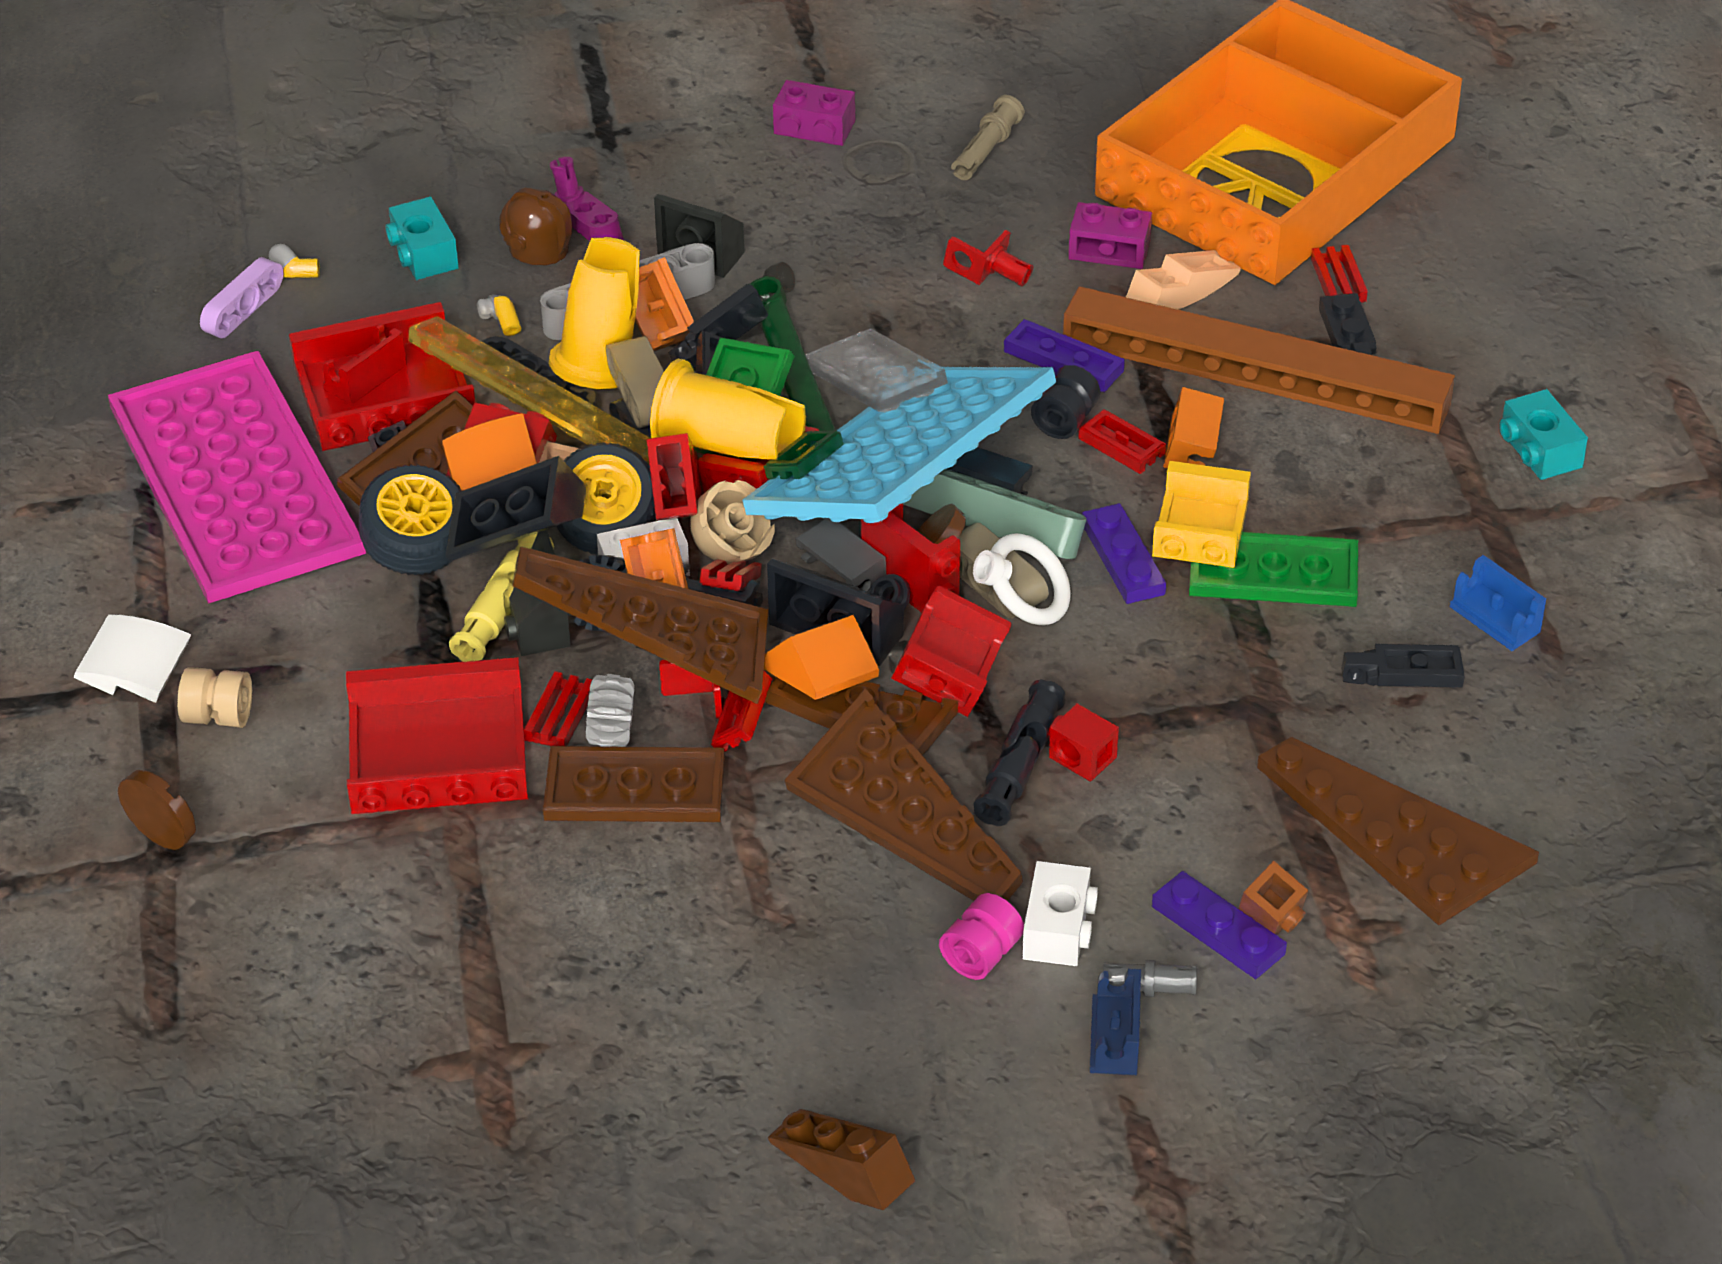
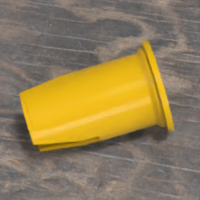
M610 237L591 238L583 260H578L568 291L562 341L550 350L549 366L553 372L567 382L593 389L618 388L608 366L606 345L629 340L633 336L639 294L640 250L629 242Z
M683 359L674 360L663 372L655 391L650 418L651 438L688 433L693 446L736 457L777 460L778 454L804 434L806 424L805 405L760 388L694 373L691 363Z

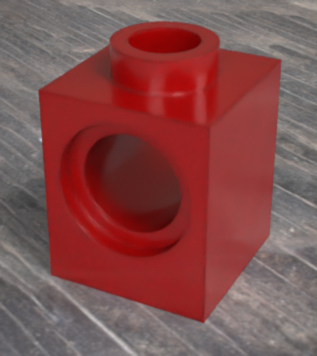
M1078 703L1065 715L1056 717L1049 728V758L1090 782L1117 758L1119 727Z

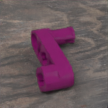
M559 157L560 166H558L555 159L552 160L550 168L557 189L554 195L561 199L570 210L572 228L588 239L589 242L591 238L604 237L617 238L624 241L617 213L589 192H585L578 185L573 159L571 157Z

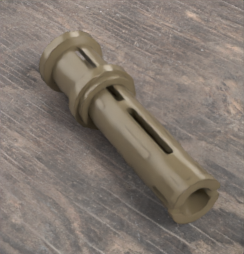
M1011 95L999 96L994 102L992 112L986 113L982 117L978 133L951 165V170H955L953 174L957 178L965 181L969 180L992 151L993 147L997 143L1005 141L1010 136L1011 127L1023 119L1025 114L1024 107L1015 97Z

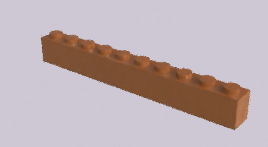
M1080 286L1064 313L1063 335L1124 359L1439 434L1451 406L1455 375Z

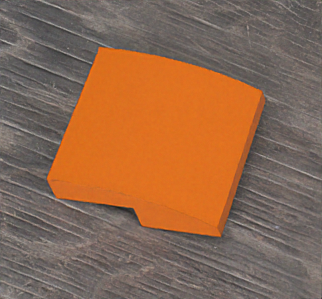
M523 413L488 421L442 440L451 479L460 486L462 491L537 464Z

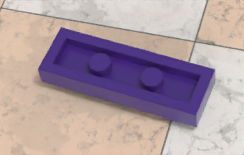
M1026 319L1004 339L1005 353L1040 367H1053L1055 373L1065 365H1075L1084 368L1098 381L1101 391L1104 393L1124 372L1125 359Z
M1118 503L1082 512V515L1087 518L1084 529L1126 604L1165 595L1166 582L1122 505Z
M1183 870L1152 896V907L1254 979L1259 978L1286 955V941Z

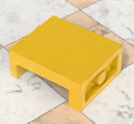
M1169 461L1166 491L1159 521H1156L1154 526L1152 556L1235 568L1248 506L1251 472Z

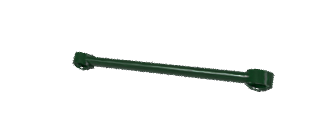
M769 276L754 280L750 285L757 290L759 296H762V303L768 314V317L760 322L768 346L790 350L795 356L784 384L789 400L805 405V426L817 428L819 431H836L786 307L787 299L781 282L777 278Z

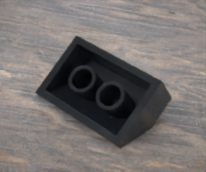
M557 456L456 493L446 557L453 561L479 554L537 534L539 531L581 518L583 516L587 485Z
M770 559L767 563L769 625L797 635L854 615L877 666L884 662L903 637V604L792 563Z

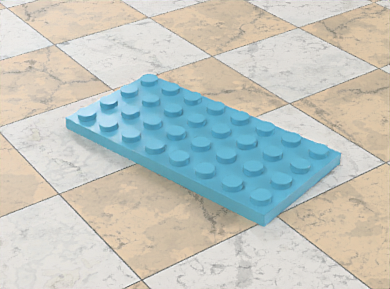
M922 367L839 428L837 432H841L844 445L803 478L794 479L792 475L788 479H780L779 475L775 479L768 480L745 497L742 501L746 515H764L766 519L793 516L801 521L816 517L830 518L833 522L847 519H863L866 523L882 521L888 517V513L896 506L909 501L912 497L911 495L919 488L932 483L937 474L946 468L954 466L957 463L956 460L964 453L979 446L978 443L986 436L999 431L1000 426L1004 422L1019 415L1022 412V408L1030 402L1040 399L1043 396L1042 393L1056 383L1053 367Z

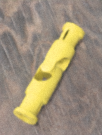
M537 534L519 539L515 550H511L506 554L487 583L484 591L479 595L465 616L464 627L450 639L449 648L461 661L482 660L486 654V645L490 640L495 639L504 627V616L511 614L509 597L514 588L512 584L520 547L531 549ZM550 538L552 547H553V549H554L553 541H552V539Z

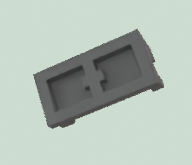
M830 518L824 519L796 538V546L801 550L805 549L808 551L801 556L803 561L812 563L819 559L844 578L846 584L856 587L863 583L860 589L870 592L872 584L878 578L886 575V557L842 524L833 522Z

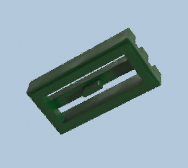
M805 432L778 454L777 460H770L764 465L767 479H775L779 475L780 479H788L792 475L794 479L803 478L844 445L841 432Z

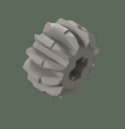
M607 674V676L596 675L591 681L586 720V739L589 744L600 745V747H625L628 744L632 726L635 685L631 678Z

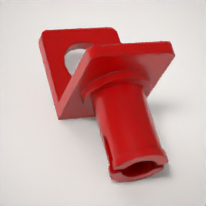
M1007 230L985 252L953 236L948 240L943 265L946 268L978 285L990 274L997 272L1023 287L1031 277L1034 268L1032 264H1028L1006 252L1011 232ZM961 251L968 255L971 260V267L962 266L956 260L955 252Z
M667 660L659 662L661 693L663 696L713 692L716 719L720 718L722 713L720 686Z

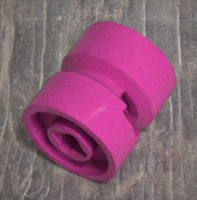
M984 893L979 895L962 914V920L957 919L941 936L939 948L947 963L959 974L969 979H984L1001 960L1002 955L1006 954L1024 934V923L1020 914L1008 901L998 895Z

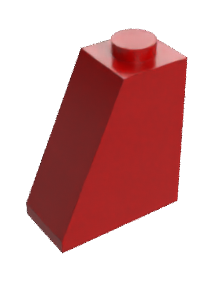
M688 433L647 439L657 521L698 514L697 500L703 495V487L697 464L699 457Z

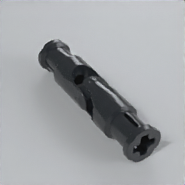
M1039 679L1030 685L1028 702L1018 710L1001 747L1000 757L993 762L986 776V788L983 794H980L973 803L974 814L986 824L1003 826L1010 821L1012 816L1011 806L1014 800L1022 795L1027 785L1033 765L1038 760L1049 738L1048 731L1054 721L1056 711L1063 708L1066 702L1065 691L1053 681Z

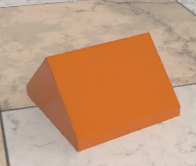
M854 615L791 636L765 653L764 670L815 700L874 679L879 675V668Z

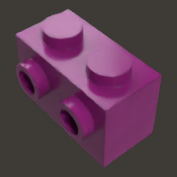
M786 80L773 103L774 134L843 146L855 123L854 91Z
M1078 202L1070 227L1069 259L1143 269L1151 240L1152 212L1141 211L1135 208L1104 206L1098 203Z

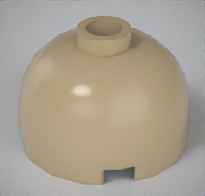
M739 480L734 483L721 481L712 486L697 500L698 514L691 516L690 519L691 534L696 546L705 556L713 561L717 559L724 560L727 564H731L734 561L743 562L755 558L770 545L775 533V524L770 526V519H766L764 515H746L742 500L755 491V487Z

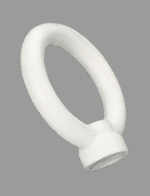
M1009 534L1000 538L994 544L991 551L984 550L977 556L973 567L975 580L978 583L993 586L1001 602L1021 620L1035 625H1049L1059 621L1067 612L1071 598L1068 576L1057 556L1038 539L1025 534ZM1013 550L1024 551L1036 558L1046 569L1054 588V599L1048 608L1040 609L1033 607L1022 600L1009 583L1012 574V564L1009 560H1005L1009 552Z

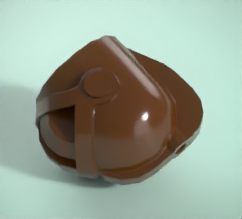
M526 187L518 190L504 205L499 219L500 231L504 237L503 240L509 246V252L519 261L531 265H550L561 261L568 253L569 241L572 235V220L567 205L548 190Z

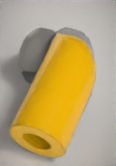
M276 244L271 247L268 255L269 260L281 264L283 267V277H319L320 265L318 258L299 259L285 244Z
M493 294L488 295L487 299L478 300L477 310L480 318L488 319L493 317L499 320L503 334L506 336H513L521 331L522 328L513 302L508 297Z

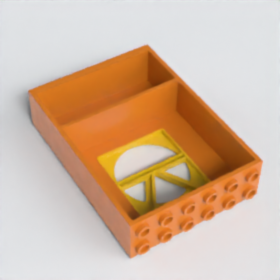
M1277 0L1097 136L1095 196L1119 208H1135L1141 211L1152 212L1151 224L1205 251L1215 250L1226 261H1231L1241 269L1276 285L1311 256L1312 248L1320 249L1455 138L1462 78L1291 0ZM1246 150H1265L1284 154L1297 160L1309 171L1313 180V190L1306 197H1303L1222 158V156ZM1204 168H1209L1234 181L1211 186L1197 179V177ZM1250 189L1247 203L1228 194ZM1263 197H1269L1291 209L1277 218L1261 210Z

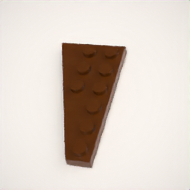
M520 547L512 586L749 701L758 703L762 693L769 609Z
M866 688L784 780L788 791L973 901L984 893L995 894L1008 901L1023 883L1021 871L993 838L987 836L979 827L971 812L965 805L962 806L952 795L949 786L913 744L908 743L897 730L895 722L888 714L885 715Z
M1293 737L1284 740L1258 756L1257 768L1437 925L1446 922L1538 862L1539 851Z

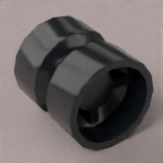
M1065 365L1059 368L1054 374L1056 383L1042 393L1043 396L1035 400L1031 407V416L1035 425L1043 433L1056 439L1072 437L1100 398L1101 389L1098 381L1084 368L1075 365Z

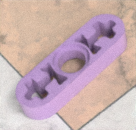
M263 257L256 259L206 304L200 317L201 329L219 338L227 337L279 289L283 280V267L281 264Z

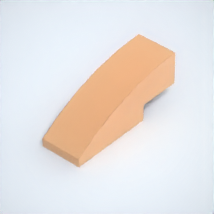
M1215 250L1166 254L1161 268L1136 270L1126 297L1169 308L1181 309L1223 287L1239 275L1241 268L1233 262L1221 258Z

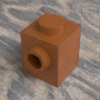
M1273 860L1243 892L1239 910L1275 935H1278L1283 929L1290 933L1306 914L1302 908L1309 890Z

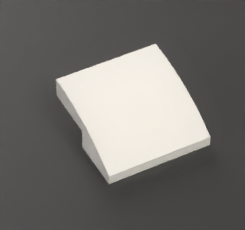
M108 615L77 668L74 678L111 695L114 694L119 686L156 703L187 647L191 634L144 618Z

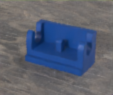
M1484 555L1475 560L1472 569L1473 574L1470 579L1464 572L1459 574L1455 585L1454 599L1450 601V608L1506 648L1514 651L1541 632L1546 604L1545 597Z

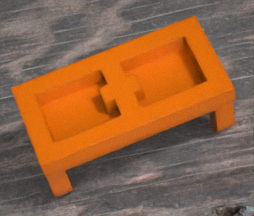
M665 257L639 267V294L635 321L642 336L647 337L653 351L684 341V338L689 333L687 327L694 323Z
M1182 387L1171 418L1164 468H1168L1169 461L1205 465L1201 461L1191 460L1189 456L1193 454L1214 458L1224 398Z
M674 528L620 540L627 574L688 589Z

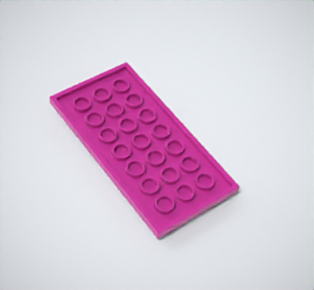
M259 351L108 395L110 408L208 604L366 554L359 531Z

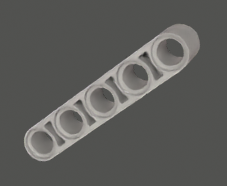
M702 243L689 244L639 261V267L665 257L684 300L707 293L715 286L714 252L711 247ZM571 283L550 289L540 298L542 329L544 335L550 339L562 340L568 291Z

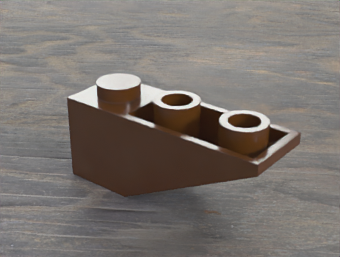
M799 1109L788 1115L783 1120L782 1125L768 1136L769 1142L846 1198L856 1203L884 1211L916 1181L898 1139L893 1133Z

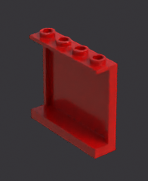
M441 302L289 333L293 365L322 451L369 441L368 436L402 420L409 426L454 391H457L472 406L475 403L474 387L472 384L467 385L447 333L445 313ZM381 323L384 325L386 338L389 337V332L394 328L403 332L407 365L355 403L350 405L323 389V382L325 381L323 365L328 360L332 359L334 361V369L336 371L340 366L346 364L375 343L373 331Z
M518 657L346 671V687L349 700L350 779H347V789L351 814L528 799L522 686Z

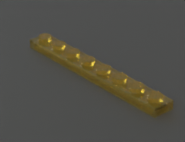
M436 316L409 327V342L422 348L427 354L434 355L451 365L453 369L461 371L479 381L481 385L498 392L508 398L510 402L518 404L529 411L546 416L551 424L565 431L567 435L577 438L587 445L606 442V444L613 443L620 444L621 447L626 446L632 449L633 452H637L649 464L647 439H651L650 437L440 317Z

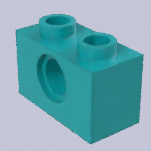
M432 197L388 208L390 223L385 225L387 238L391 246L397 245L401 265L409 267L415 280L459 269L456 239Z
M1547 389L1505 401L1503 418L1500 421L1501 435L1505 441L1510 442L1521 456L1523 463L1530 467L1540 480L1583 468L1588 437Z

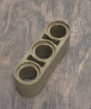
M641 336L606 345V357L610 372L638 428L650 426L651 407L655 391L664 371L647 337Z
M974 523L963 529L958 538L960 539V578L1004 616L1013 619L1017 616L1009 611L1001 602L993 586L978 583L974 578L973 567L977 556L984 550L991 551L994 544L1000 539L981 523ZM1014 550L1009 552L1005 559L1009 560L1012 564V574L1009 583L1017 595L1033 607L1048 599V587L1043 576Z

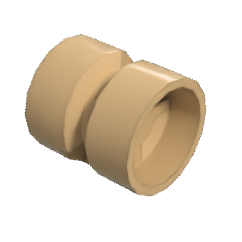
M187 667L184 670L178 690V715L181 722L207 725L214 719L219 726L243 728L246 725L252 703V681L248 672L223 670L216 676L212 669Z

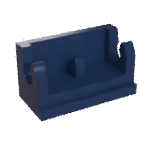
M1128 969L1124 977V985L1121 986L1109 984L1108 971H1103L1098 977L1097 994L1092 995L1090 1073L1137 1075L1140 1036L1141 969Z

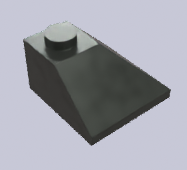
M657 194L654 197L657 255L694 243L708 245L714 252L715 275L724 278L745 253L744 223L724 213L661 194Z
M539 531L531 549L555 555L548 531ZM514 587L509 597L511 615L504 616L508 640L517 641L521 656L571 647L568 613Z

